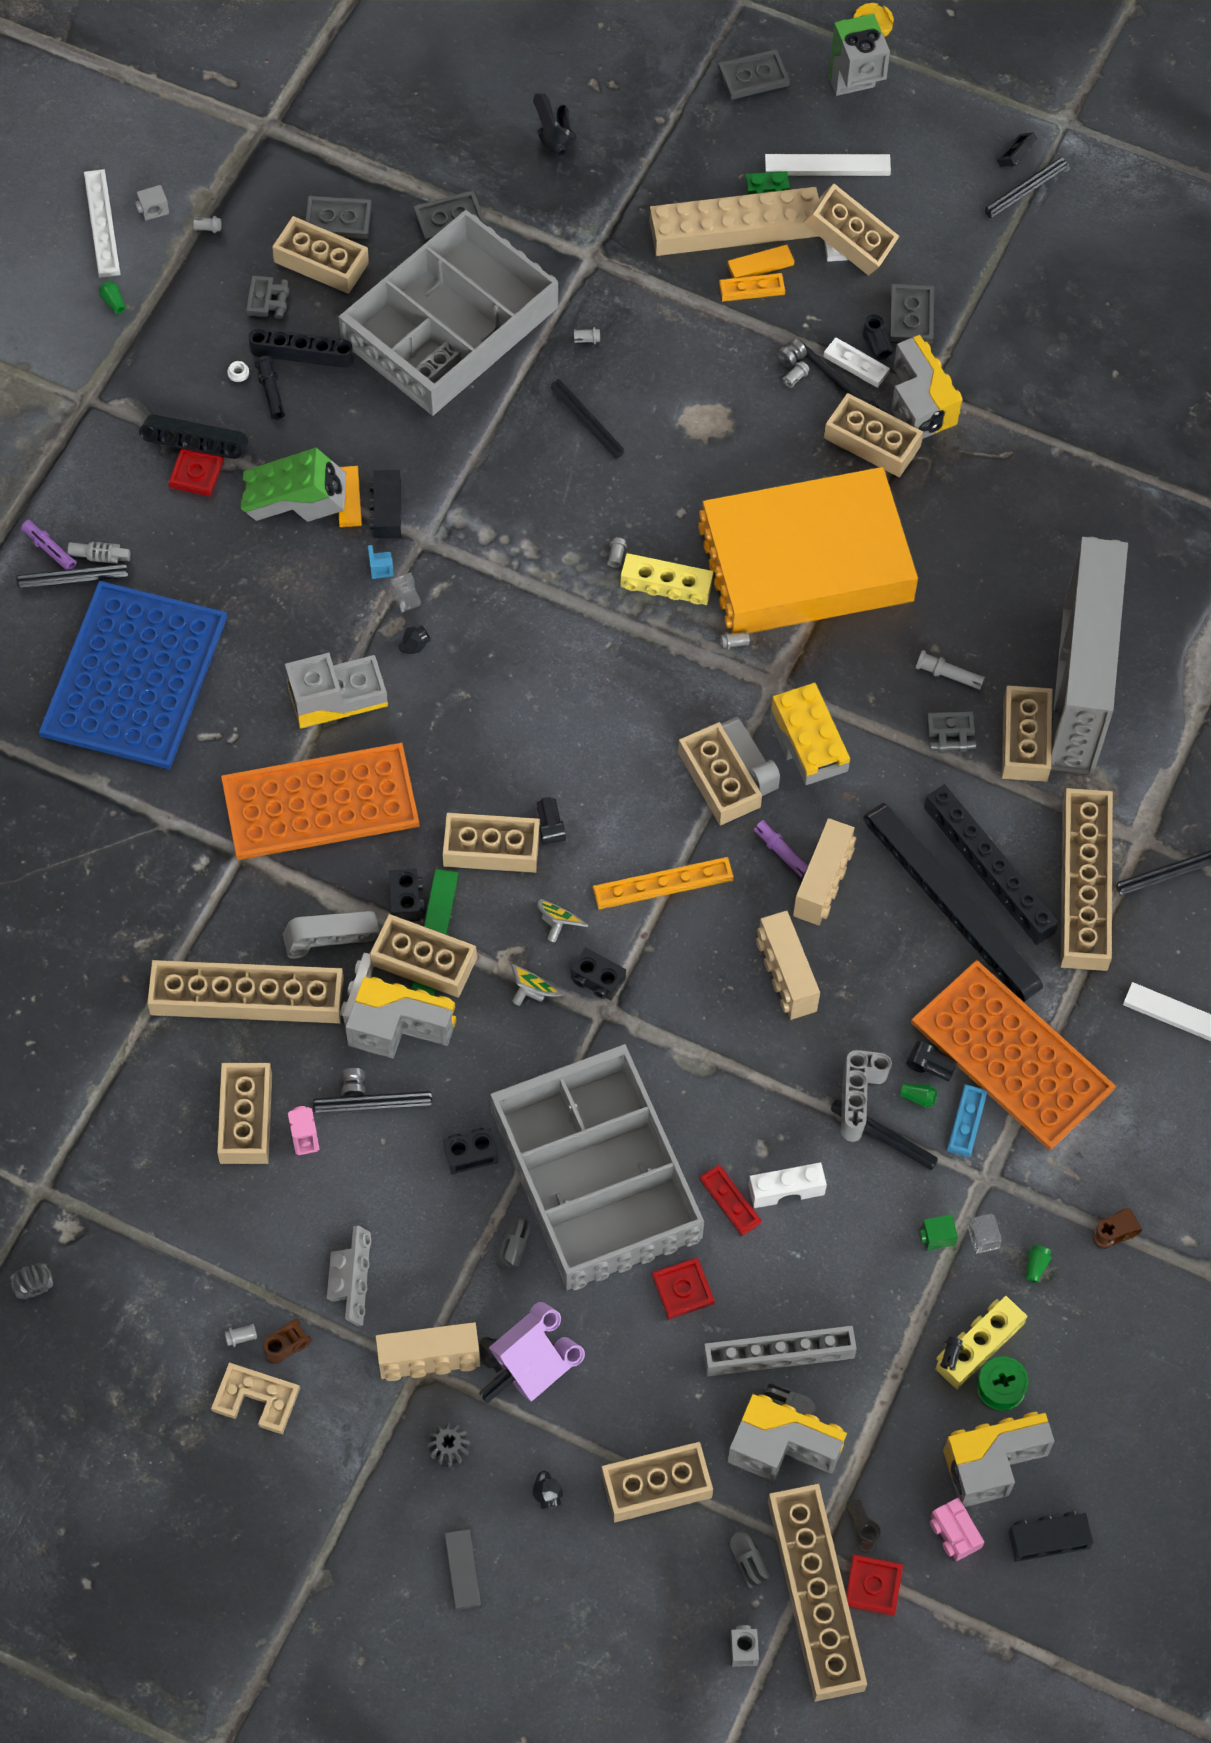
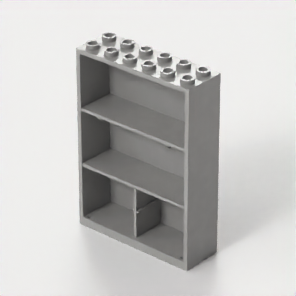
M465 210L339 316L341 339L349 340L352 343L354 353L434 416L558 308V281L554 276L548 275L537 263L530 261L522 251H518L511 246L507 239H502L491 227L483 224L476 215H472ZM445 341H448L450 350L460 351L461 361L434 384L427 376L420 373L416 367Z
M1082 537L1063 607L1052 719V772L1093 777L1114 709L1128 550L1127 542L1103 540L1096 537Z
M626 1044L490 1094L491 1113L566 1291L572 1288L573 1290L581 1289L593 1280L602 1281L608 1278L609 1274L616 1271L619 1273L628 1271L632 1268V1265L637 1263H649L655 1259V1256L663 1253L664 1255H670L676 1252L679 1247L684 1245L688 1247L693 1246L703 1238L704 1220Z

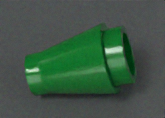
M108 281L99 287V296L115 314H120L126 309L117 284H114L113 281Z
M904 1083L900 1096L924 1108H933L938 1090L934 1089L932 1085Z
M1033 1245L1032 1249L1028 1250L1026 1280L1039 1283L1043 1272L1052 1259L1050 1256L1052 1251L1040 1245Z

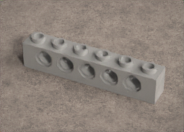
M853 1326L706 1343L704 1344L703 1354L706 1374L709 1377L854 1359L857 1348Z

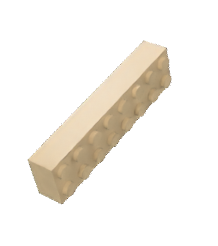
M816 187L650 206L649 223L656 256L818 237L816 233L803 224L819 200Z
M1066 788L1062 809L1060 968L1108 971L1112 959L1113 791Z
M152 960L147 1004L150 1015L340 1023L344 984L342 968Z
M815 1484L770 1493L768 1506L814 1702L864 1692L867 1687V1681L820 1486Z

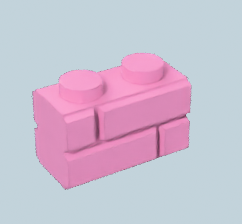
M305 1106L296 1107L288 1113L295 1153L303 1155L317 1152L319 1144L312 1108H306Z
M959 1498L932 1511L930 1525L935 1534H941L945 1541L942 1543L943 1548L949 1557L953 1555L955 1561H958L983 1547L984 1540Z

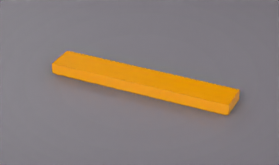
M724 857L594 885L593 893L597 908L600 910L733 881L734 877L729 859Z

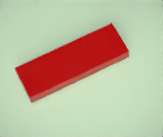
M720 1164L700 1176V1182L741 1237L762 1223V1220Z

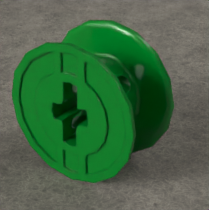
M1006 1356L994 1357L987 1361L980 1371L976 1384L977 1394L982 1403L990 1409L1000 1412L1010 1411L1019 1406L1024 1399L1029 1384L1028 1374L1023 1365L1014 1358Z

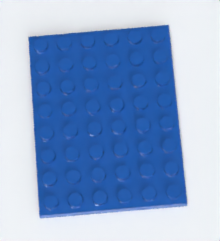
M99 581L40 728V737L171 769L226 623L227 612Z

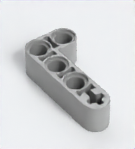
M734 717L721 723L762 796L779 788L780 773L773 760L765 761L738 717Z
M372 911L294 918L288 922L282 936L287 957L296 959L305 956L310 948L315 946L374 941L378 938L380 930L376 914Z
M853 1050L847 1055L843 1069L841 1135L847 1141L855 1142L862 1137L867 1118V1084H882L887 1080L892 1061L886 1054Z

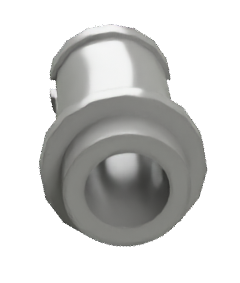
M213 216V218L194 217V230L216 233L221 230V219Z
M595 327L589 330L574 329V343L594 342L596 344V342H600V329Z
M803 361L796 362L794 368L782 378L784 384L789 388H793L802 377L808 375V365Z
M613 538L610 542L611 550L607 561L609 566L619 568L622 565L623 553L627 549L624 539Z
M725 632L724 635H720L721 648L729 650L730 647L749 646L748 632L733 634Z
M254 1324L236 1329L230 1327L228 1331H224L227 1346L232 1345L236 1347L238 1343L257 1339Z

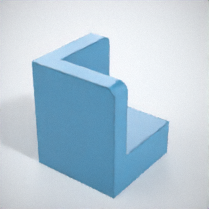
M368 545L372 579L393 577L391 552L373 553V546Z

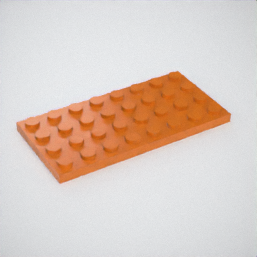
M402 743L221 776L237 860L420 827Z
M978 960L911 1020V1024L948 1058L957 1061V1066L979 1087L985 1089L992 1099L1049 1151L1060 1143L1116 1088V1085Z

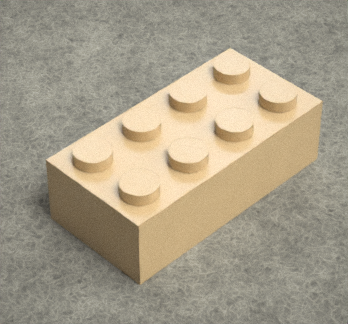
M832 184L823 192L803 222L804 225L868 276L880 267L899 238L898 234L835 184Z
M294 216L272 247L275 263L348 294L369 264L368 247Z
M849 393L846 394L827 421L824 439L878 467H883L884 470L899 478L921 447L923 431Z
M1007 686L1003 701L1002 779L1047 782L1051 771L1052 689Z
M720 722L679 739L678 754L720 826L761 808L762 794Z
M447 813L443 865L444 867L536 873L540 819Z
M828 818L796 895L794 917L819 926L822 918L827 919L831 909V901L837 895L839 881L843 880L847 869V861L851 860L855 849L854 845L857 838L853 836L855 827Z
M788 911L761 918L760 927L757 928L758 938H756V944L759 951H763L766 957L764 959L766 970L772 972L774 978L772 979V984L775 992H779L781 995L780 1004L783 1012L788 1013L790 1020L817 1012L820 991Z
M389 914L371 950L370 958L374 967L459 998L477 960V950L475 945Z
M222 1063L217 1151L220 1164H269L272 1070L270 1063Z
M476 1322L376 1335L381 1379H386L387 1381H397L403 1376L420 1378L424 1377L426 1373L433 1372L443 1375L456 1369L472 1371L480 1366Z
M700 1442L604 1465L601 1470L614 1523L710 1499L713 1495V1487Z

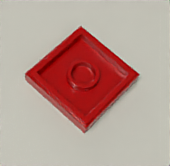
M180 449L168 482L169 487L211 497L224 458Z
M698 1257L652 1272L651 1274L668 1320L715 1304Z
M853 1554L846 1591L848 1606L895 1616L903 1564Z

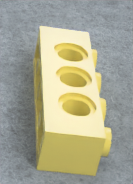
M627 553L621 573L620 587L629 591L646 592L653 596H666L672 600H685L696 605H707L713 584L714 571Z
M1007 1296L1001 1301L996 1299L988 1307L987 1310L989 1312L984 1317L980 1315L970 1325L972 1329L967 1334L962 1332L957 1337L963 1341L962 1345L964 1346L960 1353L967 1355L968 1361L963 1362L958 1359L956 1370L951 1371L950 1367L944 1369L940 1366L945 1349L936 1358L938 1362L935 1369L956 1390L1025 1324L1028 1316ZM999 1321L1003 1327L994 1328L990 1322ZM981 1337L985 1340L986 1344L978 1345L975 1343L974 1338Z

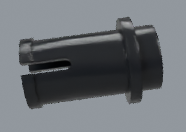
M948 1337V1340L944 1342L946 1348L940 1364L942 1368L948 1369L950 1367L951 1371L956 1370L960 1350L964 1348L961 1339Z

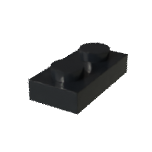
M1035 133L1019 134L997 159L1000 167H1013L1021 161L1020 158L1032 149V145L1038 139Z

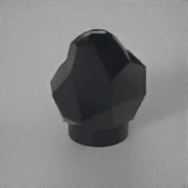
M423 625L418 628L415 626L406 628L398 648L401 652L407 654L419 653L426 646V643L431 641V638Z
M484 1337L479 1342L481 1361L487 1368H493L498 1373L503 1368L489 1349L498 1339Z
M541 1471L536 1477L532 1494L534 1499L540 1502L541 1509L561 1505L560 1498L563 1497V1490L559 1482L551 1478L549 1472Z

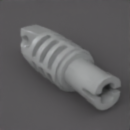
M93 541L89 542V544L72 542L68 544L69 556L87 557L88 560L93 562L117 564L118 561H130L131 557L130 550L120 548L119 544Z

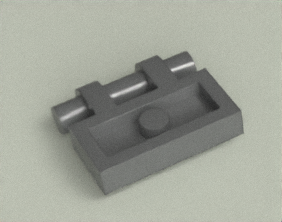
M252 276L246 309L247 316L268 317L269 310L275 311L274 317L276 319H282L287 308L285 301L289 295L288 281L282 279L280 280V285H275L273 277ZM272 295L278 296L277 301L271 300Z
M973 712L927 714L929 738L938 737V742H930V751L946 753L947 750L967 752V750L976 749V741H967L966 737L974 736L975 734ZM946 737H958L959 741H946Z

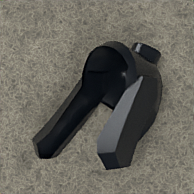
M537 93L534 96L533 103L542 123V127L537 131L538 136L550 152H554L557 157L563 156L567 153L566 148L577 139V135L571 131L569 110L566 105L560 106L557 109V122H555L549 98L544 93Z

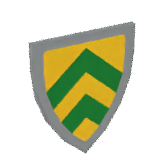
M540 899L537 903L539 910L543 913L542 920L552 927L547 937L551 942H556L563 923L588 927V924L576 915L543 899Z
M511 964L516 983L520 986L512 1000L514 1004L520 1006L525 996L542 1002L544 996L559 997L563 995L554 986L534 973Z

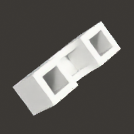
M821 1162L751 1175L748 1185L753 1208L775 1205L779 1199L788 1195H800L801 1200L823 1196L827 1186Z

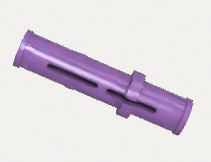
M31 520L23 523L21 531L33 540V544L36 547H41L65 570L73 569L76 566L77 561L49 538V534L46 531H42Z
M764 820L759 822L753 831L767 843L766 846L769 850L773 849L801 879L804 878L808 865L782 840L783 836L780 833L776 834Z

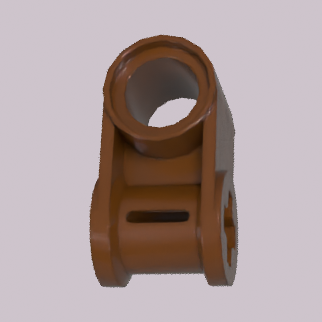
M1126 1208L1113 1216L1101 1220L1093 1234V1241L1100 1248H1109L1124 1240L1134 1238L1142 1232V1227L1132 1210Z
M298 1319L288 1322L280 1330L265 1339L264 1355L268 1362L278 1364L294 1353L303 1350L312 1342V1338L307 1336L300 1327L301 1322ZM277 1345L281 1347V1350L273 1353L269 1351V1348Z

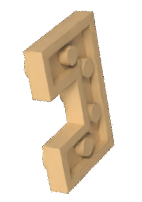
M229 1363L211 1410L212 1412L236 1419L244 1396L264 1402L266 1405L258 1423L259 1427L283 1435L298 1396L300 1385Z

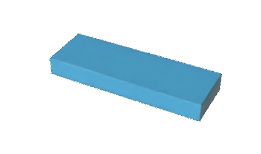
M964 1085L947 1152L971 1157L987 1096L985 1089Z

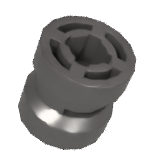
M796 338L790 340L786 347H782L777 351L779 361L787 368H791L797 359H802L807 355L805 346Z
M348 1068L341 1071V1081L343 1082L341 1088L342 1097L365 1095V1086L362 1084L365 1080V1074L362 1069Z

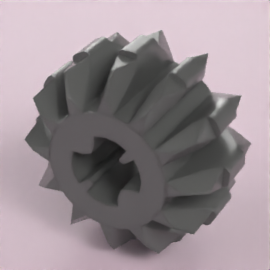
M43 1263L22 1267V1269L15 1271L10 1277L12 1291L18 1299L34 1298L43 1292H47L53 1286L51 1271L48 1269L47 1264Z
M447 1422L445 1430L437 1426V1434L430 1433L429 1439L432 1442H429L427 1447L429 1450H433L430 1453V1457L432 1459L438 1457L439 1465H442L447 1460L448 1467H452V1460L455 1459L460 1464L462 1463L461 1456H468L469 1454L466 1448L470 1446V1440L466 1439L468 1436L466 1431L459 1432L460 1426L458 1424L451 1429L450 1423ZM449 1441V1443L451 1444V1442H453V1447L448 1448L447 1445V1447L445 1448L444 1443Z

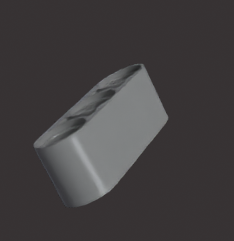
M445 341L424 359L416 369L435 384L461 361V352L450 350L448 341Z

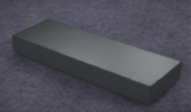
M470 1529L445 1533L455 1609L480 1607L481 1601Z

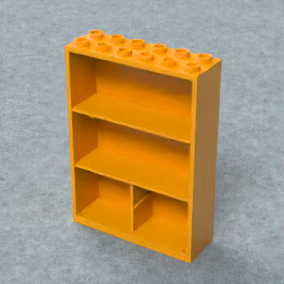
M883 467L703 501L702 510H699L701 521L698 522L700 535L705 537V541H703L706 554L709 553L711 558L709 559L710 571L715 572V589L720 591V607L726 611L724 616L726 628H730L732 634L745 631L753 633L914 602L918 576Z

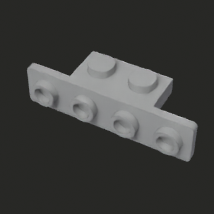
M359 1225L353 1226L351 1249L331 1252L327 1289L328 1300L332 1302L347 1300L345 1319L356 1326L363 1325L365 1315L367 1273L371 1245V1233Z

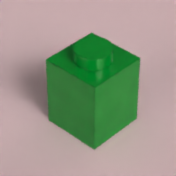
M953 1215L923 1220L922 1227L919 1229V1237L921 1243H925L927 1251L956 1245L958 1235Z

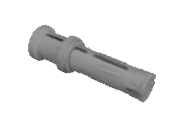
M922 650L915 668L918 670L922 668L932 672L933 676L936 677L943 675L978 690L981 689L985 679L984 676L945 662L943 657L937 658L926 654L925 650Z

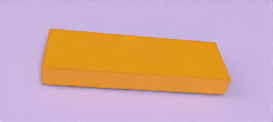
M788 245L729 260L727 266L733 278L757 276L794 266V259Z
M782 273L719 280L722 302L785 295Z
M358 466L340 467L346 472L344 511L339 512L340 527L362 526Z

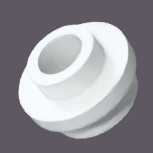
M235 361L228 368V377L234 382H242L248 378L249 368L245 363Z

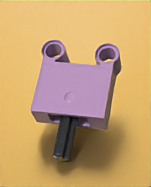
M538 1302L533 1305L528 1315L489 1347L504 1371L480 1390L479 1395L484 1402L489 1403L512 1382L520 1394L532 1402L566 1371L583 1361L585 1352L580 1345L568 1337H562L553 1346L544 1331H553L560 1325L561 1316L559 1312L544 1302Z

